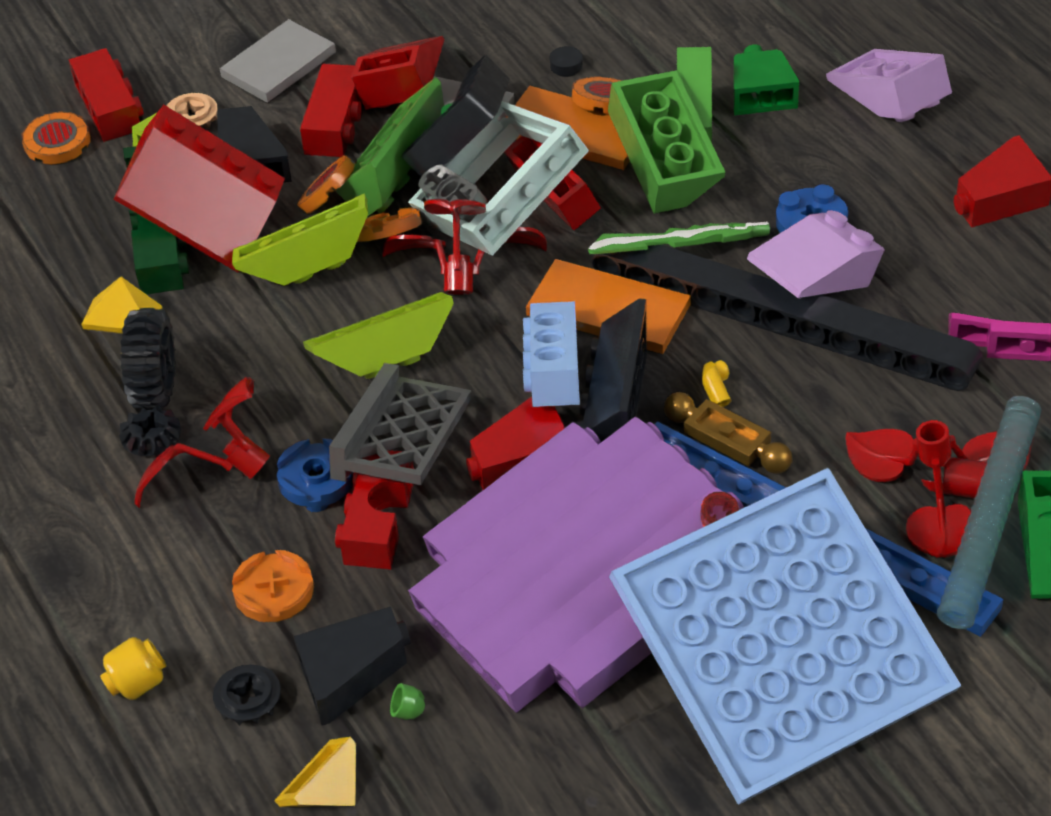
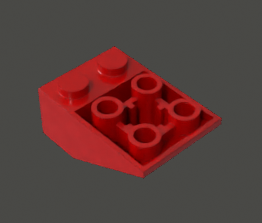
M443 36L383 47L358 57L351 78L365 109L386 108L392 104L402 103L433 80L444 43Z

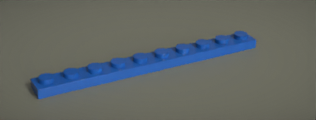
M659 422L654 424L663 435L664 442L672 447L674 445L681 447L687 454L692 466L698 470L701 468L706 469L716 481V488L724 493L732 492L741 501L744 508L786 488ZM866 529L909 600L980 637L1002 610L1003 599Z

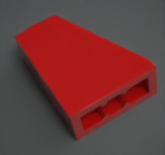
M1020 135L1012 137L958 179L957 194L954 196L955 209L959 215H963L972 228L1049 206L1051 175Z
M530 397L470 440L471 457L466 458V465L471 480H478L482 491L565 429L555 406L533 407L532 397Z

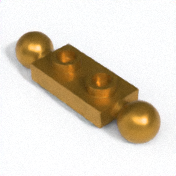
M676 392L671 394L664 403V412L668 419L675 423L684 422L685 434L748 467L759 457L763 467L768 472L779 474L785 472L792 463L791 450L783 443H771L770 431L708 399L696 408L693 399L688 394Z

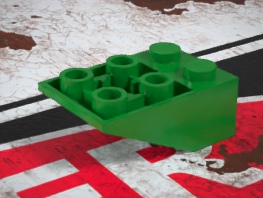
M1022 471L1017 503L1031 599L1051 598V471Z

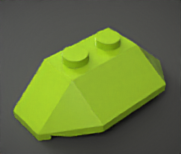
M365 193L246 245L234 248L232 264L235 270L285 286L292 282L296 284L305 282L314 273L325 268L332 270L340 267L351 257L367 218L368 199Z
M439 292L341 329L303 341L306 350L360 377L364 376L366 379L374 378L384 363H399L400 366L410 365L419 361L421 354L431 351L454 302L452 296Z

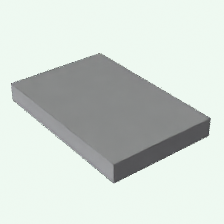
M288 19L220 68L221 77L268 103L335 54V43Z

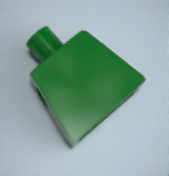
M752 44L746 47L743 53L734 56V116L798 108L799 80L781 50L763 51L760 45Z

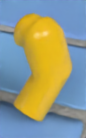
M722 360L715 363L710 361L703 366V386L711 402L725 407L731 402V398L723 383L729 377V368L726 362Z

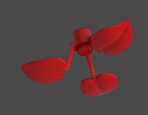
M446 199L426 200L424 202V209L427 212L437 215H453V255L448 256V262L443 249L446 247V242L424 235L404 234L392 235L386 238L383 247V257L405 249L435 248L441 264V275H444V293L451 295L472 294L473 275H479V266L484 252L478 249L473 263L470 262V256L460 254V214L477 215L485 213L486 205L482 202L467 199L453 201ZM518 227L505 242L537 246L544 251L547 250L545 235L539 230L530 227Z
M244 377L230 389L222 402L211 413L203 427V430L207 432L209 427L215 429L221 423L233 438L222 451L228 457L223 459L180 443L175 446L172 444L149 465L141 477L135 493V505L140 508L142 494L146 485L168 461L180 453H187L221 465L227 471H230L234 466L249 479H252L262 468L270 455L245 436L232 420L234 406L246 399L252 398V394H254V380L251 377Z
M929 420L919 425L916 430V439H913L907 432L898 429H878L860 433L847 432L846 446L849 458L855 469L862 476L872 481L887 482L898 479L903 474L904 465H914L918 454L923 463L933 468L937 507L926 506L913 512L907 520L906 533L910 543L915 548L937 558H946L962 552L970 544L975 534L976 525L973 513L967 506L953 504L945 507L940 467L947 463L953 451L958 458L995 463L992 482L1014 479L1022 474V471L1026 469L1029 463L1034 434L1033 429H1009L990 432L972 438L961 450L956 444L955 436L949 435V429L945 423L938 420Z

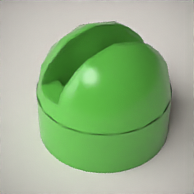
M398 684L391 699V716L404 720L415 719L420 716L425 708L424 695L421 690L414 686Z

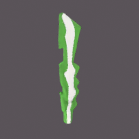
M731 222L726 224L710 223L703 226L693 225L688 229L669 228L665 233L602 234L589 247L588 253L604 254L647 250L648 246L662 244L682 247L710 242L745 240L753 237L768 236L770 234V226L768 222Z

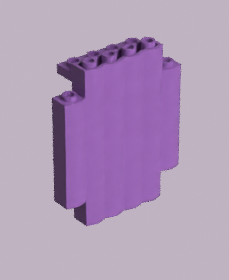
M634 417L603 442L600 441L593 430L588 427L583 429L573 422L423 536L430 556L440 566L408 591L415 609L515 713L555 682L583 709L652 653L609 578L611 572L744 507L732 492L724 493L716 488V481L706 469L701 468L698 470L692 466L687 454L678 445L672 447L664 442L660 430L651 422L646 424Z

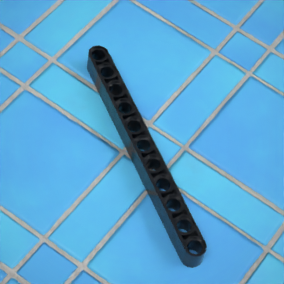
M616 231V232H612L611 234H626V233L617 232V231ZM664 245L648 246L647 250L595 254L592 258V266L595 270L691 295L690 306L950 390L961 391L966 389L982 360L980 349L974 343L824 295L797 298L773 279Z

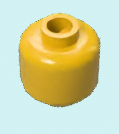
M132 637L105 654L103 665L106 672L101 674L100 677L113 696L121 693L125 698L135 700L162 682V669L166 667V663L149 639L142 641L137 637Z

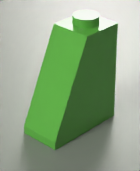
M677 47V72L712 143L711 47Z

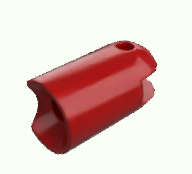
M950 457L947 463L942 466L945 467L942 483L943 494L989 501L995 463ZM921 479L923 485L929 491L935 492L934 481Z

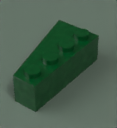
M137 146L123 148L126 167H128ZM129 209L132 226L134 266L140 290L148 295L184 289L183 274H189V265L186 252L181 253V250L187 249V243Z

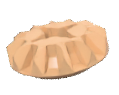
M188 93L180 95L166 105L200 127L210 128L211 122L217 120V103L206 94ZM188 110H191L195 115L189 116Z

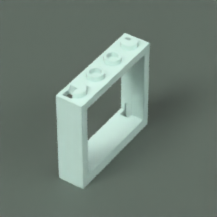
M503 101L492 121L445 165L446 168L475 184L519 135L543 143L486 204L485 213L477 214L470 223L460 219V241L492 256L589 151L570 125ZM505 112L508 118L503 117L499 121L497 118ZM420 189L408 203L413 208L419 209L421 218L428 226L453 237V215H437L427 212L424 209V202L421 200L423 197L426 200L430 199ZM484 225L487 226L483 232L479 231Z

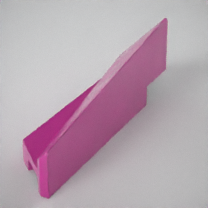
M949 313L948 335L967 340L976 346L987 347V358L1051 361V323L1001 321L959 313Z

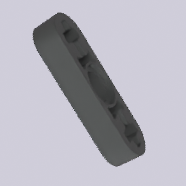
M436 165L430 168L419 181V187L429 199H446L449 201L467 199L482 202L485 205L488 203L487 198L476 185L443 165ZM460 214V219L471 221L476 215Z

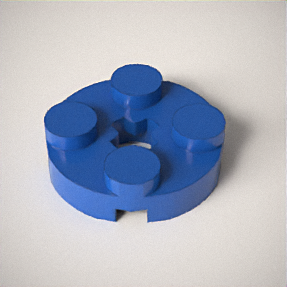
M822 184L814 188L782 193L779 197V204L776 209V227L779 233L808 215L827 213L830 210L839 212L848 219V209L845 202L834 194V189L829 185Z
M322 438L323 444H310L309 439L297 442L282 453L277 463V479L282 495L296 505L305 506L311 512L325 510L329 504L343 498L354 486V472H351L346 482L330 479L329 446L333 441L332 439ZM311 470L315 472L323 470V473L318 476L309 475Z

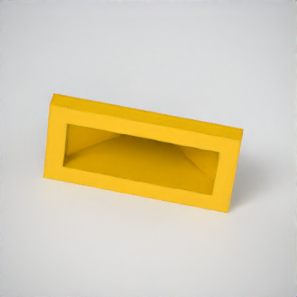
M119 277L93 298L82 322V327L86 330L122 333L124 320L131 310H139L140 308L163 309V307L126 279Z
M351 737L329 740L274 800L278 806H355L356 743Z

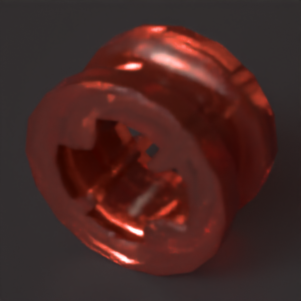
M716 491L708 494L701 504L700 521L703 527L718 521L716 514L712 517L710 516L713 513L714 506H723L722 511L728 509L729 511L726 512V516L739 511L736 499L726 492Z

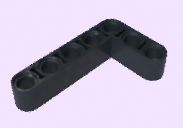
M484 55L464 76L452 105L404 151L401 158L421 177L426 171L436 165L445 166L497 115L510 78L487 55Z

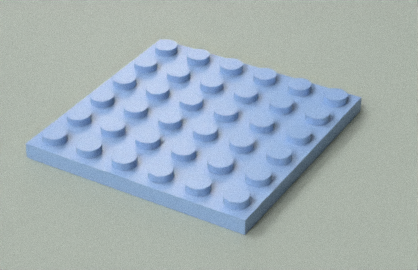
M829 468L613 570L609 576L738 805L944 698L961 687L960 682Z

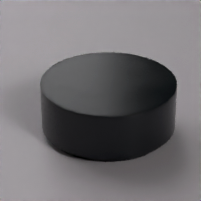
M563 46L556 48L550 53V69L553 73L559 76H572L581 71L583 57L579 49Z

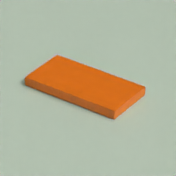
M529 86L515 104L517 107L570 125L589 149L583 159L624 170L630 162L609 114L603 113V108L595 107L594 111H587L577 106L573 102L572 97Z
M555 259L526 305V315L530 316V304L575 301L576 330L599 336L602 322L637 299H646L647 350L664 354L691 305V295Z

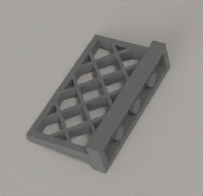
M384 363L329 446L330 479L346 482L351 472L421 485L470 403L471 390L399 377V365ZM403 392H409L419 395L405 399L402 394ZM446 399L456 401L445 405L439 403V401ZM424 405L431 407V409L416 412L414 409ZM403 411L406 416L391 419L389 416ZM439 418L443 421V423L428 426L426 423ZM414 425L418 428V430L408 433L401 431L403 428ZM389 432L393 435V437L379 441L375 437ZM428 440L431 443L418 448L413 445V443ZM398 447L405 449L404 452L393 455L387 452ZM374 454L380 457L372 461L361 459ZM415 461L418 465L416 469L399 466Z

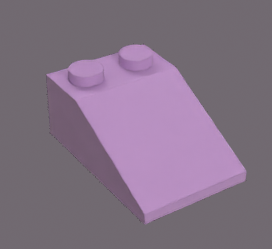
M873 49L826 74L829 82L879 117L895 118L897 122L914 118L915 113L919 110L938 105L940 99L952 93L943 54Z
M830 210L827 213L811 214L751 251L748 254L747 260L797 298L869 287L885 249L873 241L874 238L871 234L856 229L849 224L846 216Z

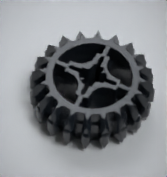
M140 308L139 310H131L124 320L123 336L120 341V368L122 369L124 393L127 395V400L133 408H142L143 406L146 410H152L157 405L162 408L169 404L170 396L173 395L172 389L176 376L175 337L172 333L173 326L170 323V318L163 309Z

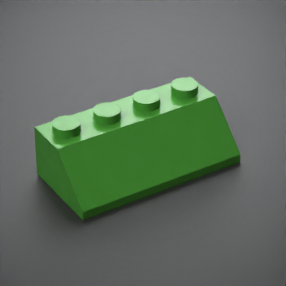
M677 70L613 82L611 84L608 113L653 213L687 207L725 177V170Z
M436 77L399 105L354 163L355 169L340 188L335 190L346 202L365 193L368 199L367 217L375 211L378 213L384 212L394 200L391 196L393 191H399L410 179L407 173L410 169L412 171L413 169L401 158V155L424 132L425 128L441 116V109L444 106L441 82Z

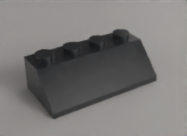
M637 299L602 322L599 338L593 337L591 360H595L594 365H587L586 387L589 388V393H582L580 414L584 416V420L577 421L576 424L583 429L588 427L593 430L601 442L631 419L637 418L647 358L646 299Z

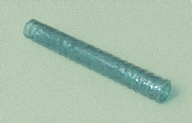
M1014 396L1006 403L996 438L994 439L993 447L984 469V475L981 478V483L971 508V514L968 517V522L961 538V544L958 547V552L951 568V574L944 589V595L941 597V605L937 609V616L944 624L952 628L967 629L971 628L975 623L979 604L982 601V594L985 592L989 573L995 560V554L998 551L1005 523L1011 510V504L1014 501V494L1017 492L1027 455L1029 454L1036 427L1041 417L1042 409L1040 405L1029 397Z

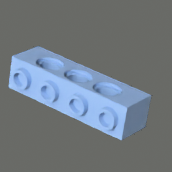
M575 301L530 304V317L523 318L524 392H532L533 407L580 405Z

